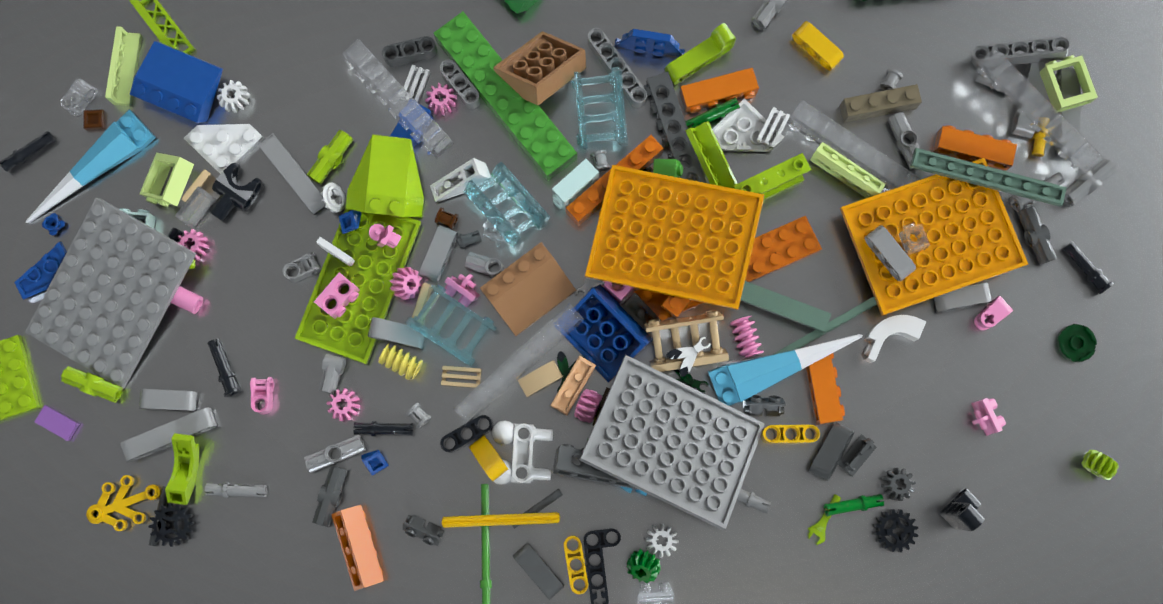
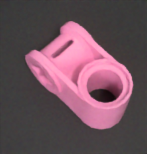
M998 296L975 317L974 324L979 330H987L1007 317L1013 309L1001 296Z
M252 377L250 381L251 408L259 414H268L273 408V378L256 379V377ZM265 400V407L259 410V402Z

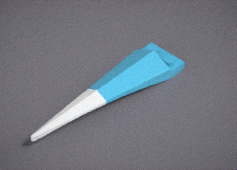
M128 110L118 121L113 122L29 216L25 223L33 222L81 187L139 153L156 137L133 111Z
M857 334L787 352L725 364L708 371V375L718 401L730 406L748 399L862 338L863 335Z

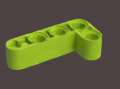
M723 23L712 31L711 37L670 62L664 68V71L669 72L671 81L674 85H677L730 51L735 44L736 37L728 26Z

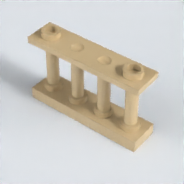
M717 310L706 311V314L665 321H660L659 319L648 321L647 324H644L646 332L652 331L655 351L654 360L649 361L650 367L659 372L680 369L684 358L670 359L663 356L659 330L671 328L673 348L675 349L681 348L679 327L690 325L692 344L694 346L700 339L698 324L709 322L713 348H711V351L703 352L701 350L697 353L692 367L729 361L728 352L725 348L722 349L720 347L717 321L724 320L722 313Z

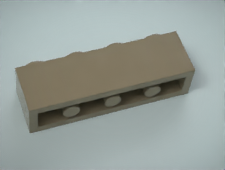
M918 84L844 98L840 104L843 122L847 123L914 110L922 103Z

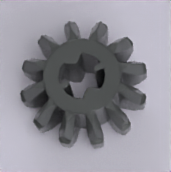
M898 467L894 468L893 472L891 470L886 471L888 477H882L886 484H881L882 488H887L884 494H891V500L897 498L898 501H903L904 497L909 499V492H915L911 485L916 484L915 481L909 480L913 476L912 473L906 475V469L900 471ZM895 481H899V484L902 485L901 488H897L898 485L895 484Z

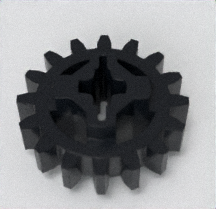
M169 503L168 508L165 505L161 506V512L158 510L154 511L157 516L150 517L153 524L149 525L148 528L154 529L150 535L157 536L155 542L162 540V546H166L169 542L170 547H173L175 541L180 545L182 544V538L185 540L189 539L187 532H193L189 527L194 522L189 521L193 515L186 514L188 508L181 510V504H177L174 508L173 503ZM170 511L177 512L172 517L165 514ZM183 519H184V529L182 528V520H183ZM159 521L161 522V530H159ZM168 521H175L173 524L175 529L168 528L170 526ZM170 533L177 535L175 538H167L166 536Z
M890 509V514L886 511L882 512L884 518L877 517L880 523L874 524V527L878 528L874 535L880 536L877 542L884 543L882 548L886 549L889 547L890 552H894L895 549L898 552H902L903 548L906 550L910 549L909 543L915 545L913 537H918V534L914 533V530L919 528L918 526H913L916 520L909 519L910 513L903 515V510L898 509L897 513L895 509ZM899 518L904 520L907 525H903ZM889 521V524L887 525V527L884 528L886 522ZM899 528V532L893 533L894 529ZM885 536H889L890 538H892V542H894V544L889 542Z

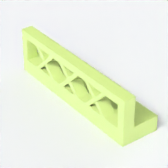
M116 26L105 98L113 105L132 106L133 96L130 95V91L138 70L143 36L140 33H128Z
M823 142L810 159V161L865 198L880 194L886 185Z

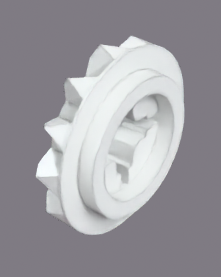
M332 182L322 187L323 191L320 194L323 196L321 201L325 202V208H329L330 212L337 213L342 211L346 206V195L343 189L338 184Z

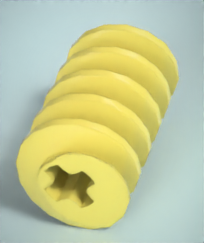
M388 343L379 357V364L385 363V367H392L393 372L399 370V375L403 376L405 374V379L407 380L414 379L422 367L423 360L415 363L416 356L410 360L409 352L403 356L402 348L396 352L397 345L389 348L390 343Z

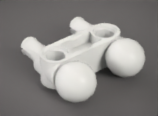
M506 420L495 423L491 431L494 441L500 445H508L513 442L512 464L507 460H503L509 470L493 482L503 485L510 481L512 483H531L533 480H551V469L534 468L532 466L533 442L535 440L552 441L553 430L536 429L534 424L514 423L513 425L510 421ZM522 428L529 432V436L526 439H521L518 436V431ZM520 467L524 468L527 472L526 477L523 479L516 476V470Z

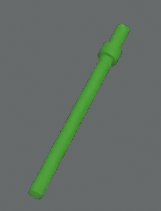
M481 484V515H489V484ZM481 526L482 580H480V588H482V604H490L492 580H490L489 526Z

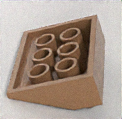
M542 31L494 66L493 69L523 99L540 105L586 69L585 49Z
M542 242L480 287L481 292L515 336L519 335L576 292L573 284Z

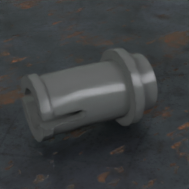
M478 230L464 235L459 234L460 236L456 237L460 248H466L467 245L482 242Z

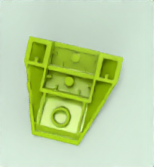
M372 134L347 189L346 209L400 217H422L424 196L411 139Z

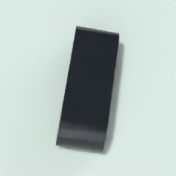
M486 415L478 416L442 437L440 446L448 453L456 452L492 431L493 421ZM483 419L489 421V427L485 430L479 427V423ZM465 429H471L472 436L470 439L463 438L462 433ZM454 439L455 446L452 449H447L445 446L446 440Z

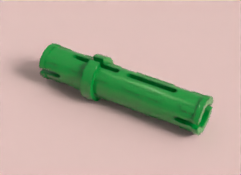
M736 97L721 105L720 103L716 104L717 107L685 121L688 126L687 128H695L704 122H711L719 117L724 118L726 114L738 108L740 109Z
M882 494L868 497L862 495L857 499L824 504V509H827L824 512L828 517L857 510L867 511L868 508L884 506V501H877L884 498Z

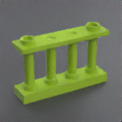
M801 153L733 185L734 189L764 194V200L804 182L803 174L812 169L804 154Z

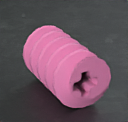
M751 316L742 317L730 323V326L736 327L732 330V333L739 334L734 340L741 341L736 346L738 349H743L739 352V356H745V358L764 353L763 350H757L762 344L755 343L759 336L753 335L757 328L750 327L755 323V321L748 320Z

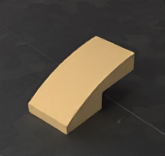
M552 360L522 377L518 382L526 397H529L561 379L563 375L555 361Z

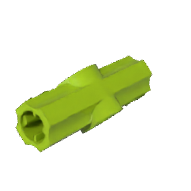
M339 129L331 142L320 150L317 161L306 175L321 185L331 170L339 166L343 154L352 143L353 138Z
M70 366L63 370L61 375L62 382L77 387L84 393L95 397L99 396L114 403L121 398L123 393L122 387L105 381L100 376L89 372L85 373Z

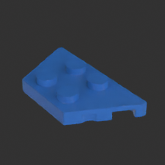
M632 29L629 33L623 34L622 40L616 38L614 45L617 48L630 49L637 53L649 52L656 56L680 57L685 53V49H679L680 44L674 40L672 35Z

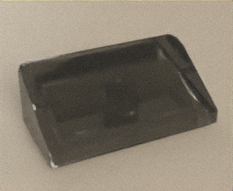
M636 293L632 294L621 304L624 310L645 332L644 324H647L648 321L654 319L662 321Z

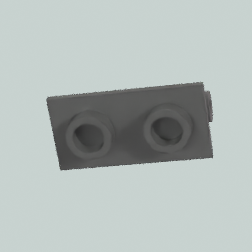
M753 395L745 400L748 406H745L744 412L750 416H762L763 409H766V416H780V414H784V407L781 406H786L784 399L779 396L773 395L769 396V398H761V396Z
M861 434L841 458L838 465L853 477L877 448L874 445V441Z
M408 515L406 521L403 522L402 530L405 531V534L410 537H419L428 545L434 544L438 546L439 540L444 534L442 527L429 522L427 527L424 528L423 525L426 520L415 515Z

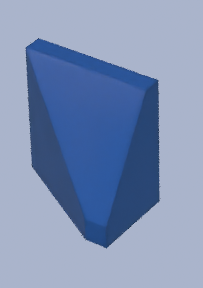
M351 210L339 215L342 234L359 228L360 211Z
M379 450L361 455L362 462L371 475L389 466Z

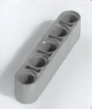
M599 28L591 29L588 32L589 48L631 106L636 109L642 108L647 99L646 90L605 33ZM599 37L600 40L595 42L592 38ZM608 51L611 55L604 56L602 53ZM614 66H620L622 69L619 71H615L612 68ZM625 80H629L632 82V84L626 86L623 84V82ZM641 95L643 99L638 101L634 99V96Z
M1060 36L978 45L972 50V64L977 68L1062 60L1068 55L1070 42L1067 38ZM1061 46L1064 50H1057L1056 47ZM1040 48V49H1043L1044 51H1043V52H1036L1035 50ZM1020 50L1024 53L1020 55L1016 54L1015 52ZM997 53H1004L1005 55L999 57V56H996L995 54H997ZM977 55H984L985 57L979 59V58H977L976 56H977Z
M1035 50L1036 52H1043V50ZM1050 61L1027 63L1012 125V134L1027 138L1033 137L1045 91L1040 71Z
M1063 68L1056 71L1055 77L1063 99L1081 94V85L1074 68ZM1081 106L1055 113L1056 155L1078 157L1081 149Z
M273 133L258 144L313 214L325 206V202L321 201L323 196L320 194V191Z
M208 407L120 443L126 462H132L172 446L171 439L174 433L196 436L217 427L211 408Z

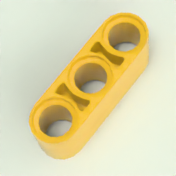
M805 21L792 34L793 40L828 71H831L844 58L843 52L808 21Z
M769 425L763 428L761 433V439L768 444L812 443L820 437V431L815 425ZM768 429L775 432L773 440H769L766 437ZM787 429H791L794 432L792 440L788 439L785 435ZM807 429L813 431L814 437L812 439H808L805 436Z
M485 435L469 446V449L492 481L509 470Z
M571 535L564 541L570 587L574 593L583 594L588 589V579L582 543L577 536ZM570 539L577 540L578 548L576 550H570L567 547V542ZM573 559L581 561L582 566L579 570L571 568L570 563ZM582 579L585 582V587L582 590L575 589V580Z

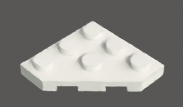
M745 98L739 103L740 109L738 108L728 113L712 129L722 151L771 152L773 150L756 141L766 119ZM770 123L762 137L763 140L766 139L772 127ZM776 128L769 140L770 143L773 142L778 132ZM782 134L780 135L775 147L784 139V136Z
M250 124L197 125L184 137L220 174L230 164H239L265 139Z

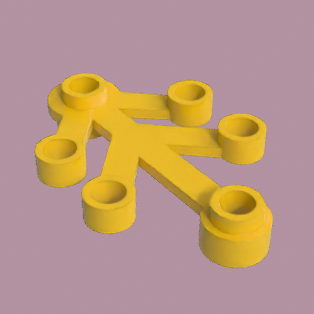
M124 475L120 479L121 487L113 503L106 506L110 494L115 492L116 486L114 483L106 482L102 485L103 493L98 503L88 508L86 517L93 524L105 522L112 525L116 531L126 530L128 523L124 519L118 520L108 515L114 511L131 518L135 524H143L146 521L145 513L136 512L127 508V506L145 499L158 500L162 488L159 485L152 484L147 486L144 492L125 498L129 488L134 484V478L131 475ZM127 477L130 479V483L128 485L125 484V479ZM107 485L111 486L109 492L106 490ZM151 489L155 491L153 496L149 494ZM97 510L98 516L95 518L93 513ZM139 514L142 516V520L140 522L137 521V516ZM119 522L123 523L122 529L118 527Z

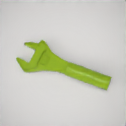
M834 494L830 503L840 502L841 497ZM824 512L821 520L808 528L810 531L808 539H810L813 533L820 538L816 545L825 542L826 526L831 516L827 517Z

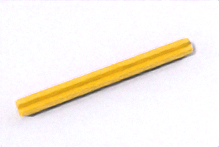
M558 512L442 517V527L444 528L560 522V514Z

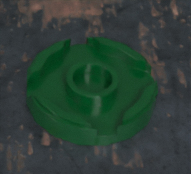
M1072 324L1064 327L1057 336L1056 347L1063 358L1068 361L1082 362L1088 360L1096 351L1097 339L1094 333L1084 325Z

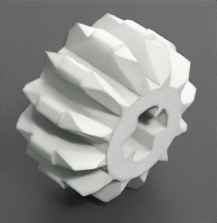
M230 80L229 85L223 83L224 88H218L219 93H221L217 95V99L220 101L219 105L225 107L226 111L230 112L232 110L234 113H237L238 108L244 110L243 104L249 105L246 99L250 98V94L247 92V87L242 86L241 82L237 81L234 83L233 80Z
M661 523L660 530L658 531L657 526L653 525L655 533L647 531L652 538H645L646 542H651L652 544L647 545L646 548L651 549L654 547L651 554H656L659 550L660 558L663 557V551H665L667 556H670L669 548L676 551V548L671 544L679 543V540L672 539L677 533L672 532L669 534L672 529L671 526H668L666 531H664V524ZM659 535L667 539V541H664L666 543L664 546L656 542V540H659L657 539Z

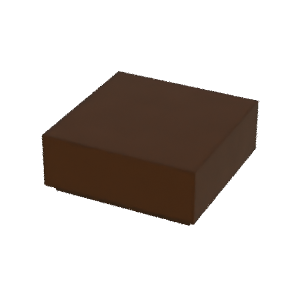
M102 109L84 110L83 128L85 130L105 129V111Z

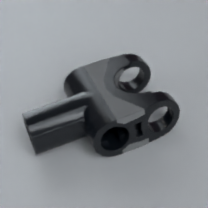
M237 163L230 164L219 175L212 186V190L220 196L208 212L221 221H224L234 206L242 211L247 210L256 199L262 187V180L259 178H255L247 185L238 186L236 180L237 174L240 171V165Z

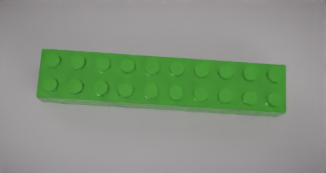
M463 11L433 33L439 46L457 64L477 89L482 100L547 181L578 159L575 149L542 108L523 99L494 71L493 67L500 63L502 59Z

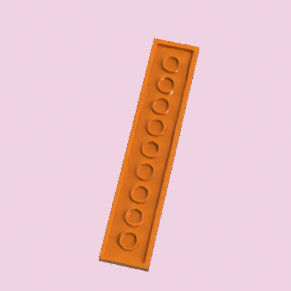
M806 215L755 238L745 281L752 282L822 250ZM643 289L633 292L647 323L654 319L665 321L673 317L661 307L669 295ZM691 300L683 312L703 304V302Z

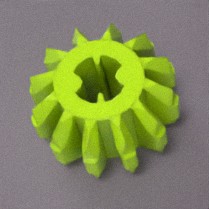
M1089 450L1081 462L1083 468L1104 480H1111L1119 467L1116 461L1097 450Z

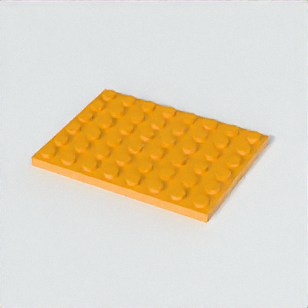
M985 158L973 161V163L988 166ZM935 174L840 208L882 316L1028 265L998 190ZM880 225L888 230L916 266V270L902 281H897L864 239L865 236Z
M612 165L585 277L739 310L764 194Z

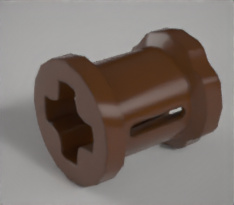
M441 207L436 215L435 223H441L453 230L459 215L446 212Z

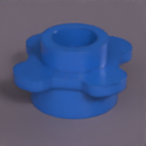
M52 213L44 219L42 227L47 229L50 235L55 236L59 229L65 227V222L60 220L56 213Z

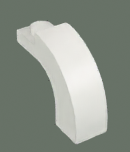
M896 315L876 324L864 339L871 342V344H867L864 350L866 355L864 360L869 363L876 361L882 344L888 336L899 335L912 341L918 340L926 321L910 315Z

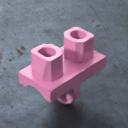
M374 224L369 229L370 238L378 241L376 245L380 247L387 245L394 248L401 239L400 235L392 232L394 227L390 225L384 228L381 224Z
M460 274L458 278L453 275L450 278H446V286L443 293L449 297H454L457 291L461 293L462 296L458 303L463 307H468L480 297V294L473 290L476 284L472 282V274H468L467 277Z
M985 398L972 403L976 417L975 420L971 421L973 425L979 423L986 436L1002 431V427L1006 425V422L1001 415L996 417L993 410L998 405L994 398Z

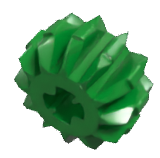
M642 549L631 554L626 566L628 568L627 573L632 575V579L636 578L639 580V583L644 581L647 584L649 581L654 582L661 570L660 559L655 558V554H650L648 550L644 552Z

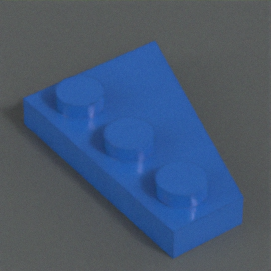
M62 241L58 242L53 249L14 282L23 300L48 289L67 253Z

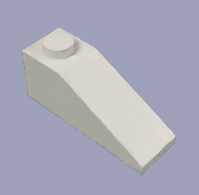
M472 158L430 185L435 202L438 203L477 189L492 178L486 163Z

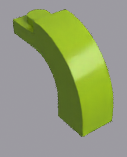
M174 433L171 439L174 451V467L165 492L168 503L187 505L197 478L199 444L195 443L194 436Z

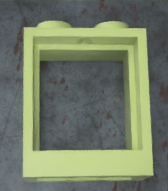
M1071 55L1060 62L1056 60L1050 61L1040 71L1054 113L1090 104L1098 98L1082 55L1078 57ZM1073 66L1083 94L1063 99L1053 71Z
M156 152L140 195L146 197L147 202L155 205L158 203L165 207H169V205L178 206L194 164L178 156ZM172 167L173 170H172V172H171V175H170V177H169V180H168V182H167V185H166V187H165V190H164V192H163V195L161 196L160 193H161V191H162V188H163V186H164V183H165V181H166V178H167V176H168V173H169V171H170V168Z

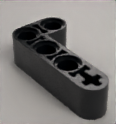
M967 488L962 490L940 512V515L954 529L974 531L985 521V518L977 511L981 503Z
M614 528L592 530L584 535L583 542L591 604H598V602H594L597 599V591L592 592V589L599 590L605 588V591H601V597L605 598L602 604L609 603L602 548L614 547L619 544L621 535ZM609 532H615L618 536L617 541L609 543L606 535ZM595 534L598 537L597 544L589 545L586 541L587 536ZM591 555H599L600 563L598 565L590 564L589 558ZM596 574L603 577V582L600 585H594L591 581L592 577Z

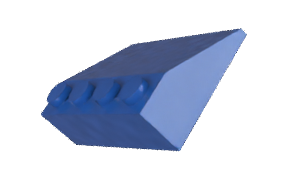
M154 41L134 77L130 95L196 123L207 122L223 68Z
M601 284L593 287L556 326L588 361L596 365L595 369L607 382H610L616 376L625 355L634 359L653 340Z

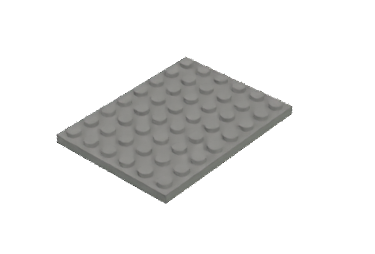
M95 198L25 333L112 384L125 388L197 253L106 201Z
M625 355L579 460L721 530H725L765 423Z

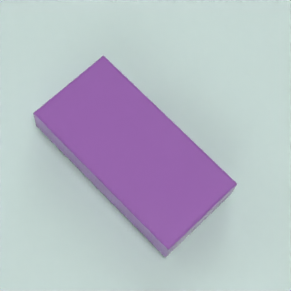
M44 405L34 421L66 441L71 440L80 425L47 405Z

